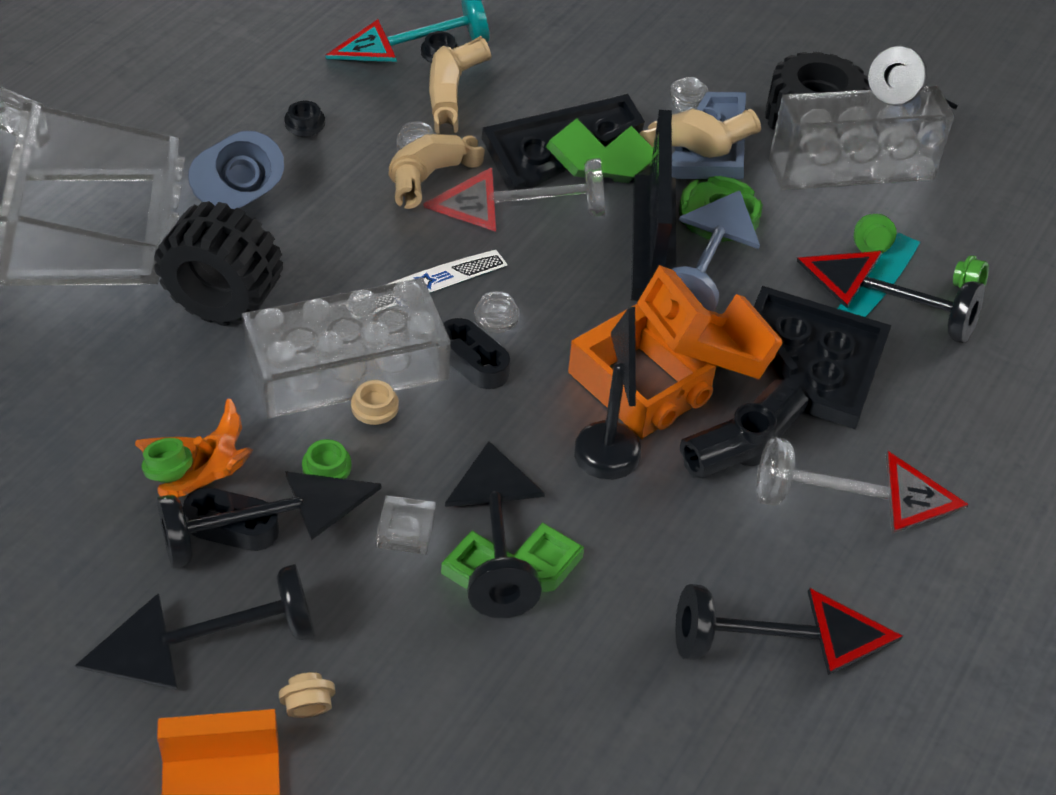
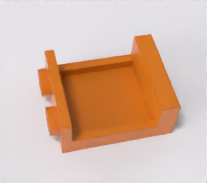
M660 265L637 302V305L673 352L756 379L761 378L782 345V339L744 296L736 294L722 314L707 310L674 270Z

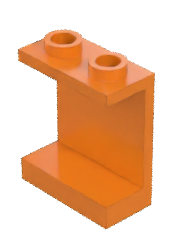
M275 709L158 718L157 740L163 762L162 795H280L279 737Z

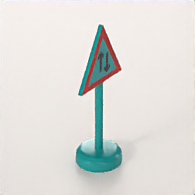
M461 0L462 17L386 37L381 23L377 19L327 53L325 58L397 62L391 46L425 37L431 32L447 31L465 25L472 40L482 36L488 42L490 34L485 10L481 0Z

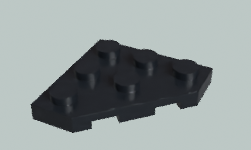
M762 286L753 307L782 339V345L772 362L784 378L788 377L801 385L802 392L809 399L806 409L810 415L856 429L891 325Z

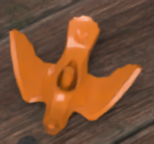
M230 398L226 399L225 411L217 429L205 438L201 436L195 438L161 437L135 441V446L142 453L148 445L164 438L180 439L183 445L190 449L193 456V464L186 471L185 475L174 482L163 483L157 487L160 496L174 495L177 498L201 489L215 480L231 476L242 467L253 451L251 448L240 450L235 448L242 430L240 414Z

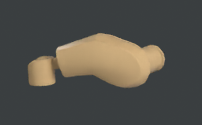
M482 36L454 49L442 46L433 55L430 68L429 94L436 134H440L439 127L444 123L452 124L454 133L458 132V83L460 76H462V71L491 59L490 48Z
M696 109L672 115V146L686 147L708 158L727 155L732 144L761 131L760 120L752 109H747L743 113L723 122L710 114ZM657 121L652 122L648 126V130H643L639 133L652 148L654 147Z
M426 134L409 143L393 156L389 164V177L396 185L395 202L401 207L404 196V208L411 209L417 207L422 201L421 182L426 180L435 169L457 166L460 162L467 167H479L483 164L485 149L481 146L478 147V140L472 135H467L461 139L457 135Z

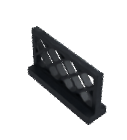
M659 109L650 174H635L631 264V300L633 301L640 299L659 265L669 269L676 267V178L672 177V110Z

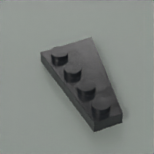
M629 94L483 127L481 139L512 198L567 171L546 146L554 136L575 119H578L604 147L608 146L630 126L638 133L643 131L645 121Z

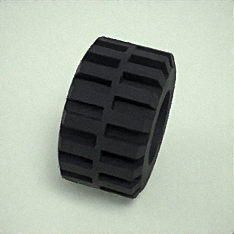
M801 52L797 53V56L790 55L785 57L784 61H780L773 71L765 111L768 125L771 129L777 130L776 134L779 137L787 138L794 145L800 144L805 146V148H821L822 150L831 149L833 146L837 148L843 147L846 142L851 143L861 131L871 94L868 76L864 75V70L859 66H854L852 61L839 58L838 55L831 53Z
M210 201L201 202L199 206L194 204L183 213L158 246L159 248L154 255V260L157 262L154 265L155 273L161 277L159 282L163 289L169 291L170 297L176 303L184 306L185 310L190 314H196L202 320L210 323L216 321L219 325L228 326L230 322L240 325L245 320H250L254 317L281 277L280 273L283 270V262L280 260L282 253L280 247L273 244L275 238L269 231H265L261 227L262 223L255 217L251 219L246 215L245 211L237 207L235 210L231 209L226 203L218 202L215 206Z

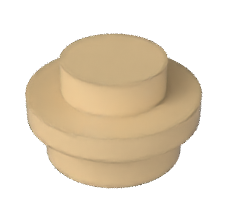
M370 380L362 383L357 388L351 399V410L353 415L363 423L370 425L384 424L392 420L398 413L399 399L392 387L386 382Z
M316 672L302 673L291 677L288 680L289 685L279 691L280 703L286 705L287 715L294 718L313 717L328 712L332 708L331 698L336 693L334 683L330 680L322 679V675Z

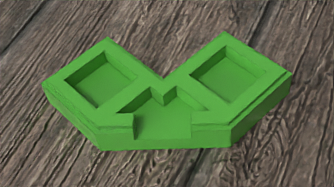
M575 119L554 136L546 146L575 177L612 178L614 182L630 183L635 178V174H640L651 165L653 153L652 146L632 126L608 146L604 147L578 119Z
M542 522L514 555L507 551V557H515L528 562L537 570L541 581V592L555 591L583 558L584 546ZM471 530L441 563V574L467 589L469 576L473 571L487 560L495 558L493 542Z

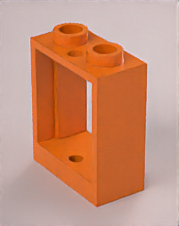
M635 304L632 307H635L636 350H642L677 381V383L649 400L636 390V406L630 407L623 386L619 419L643 439L658 429L664 430L668 428L677 417L692 408L698 409L710 399L713 393L712 385L716 365L673 352L640 307ZM626 310L571 341L568 373L607 408L613 369L610 365L617 362L611 331Z

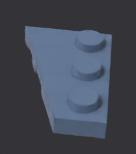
M706 92L696 110L710 114L723 122L746 110V92ZM745 138L732 144L727 155L713 158L701 156L686 147H675L672 155V177L676 179H708V177L723 176L744 179Z

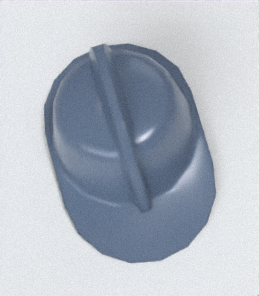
M240 131L202 151L193 159L188 171L189 185L194 195L201 202L210 201L215 206L218 202H222L235 210L236 207H244L266 194L280 181L284 171V156L278 144L267 135L256 131Z

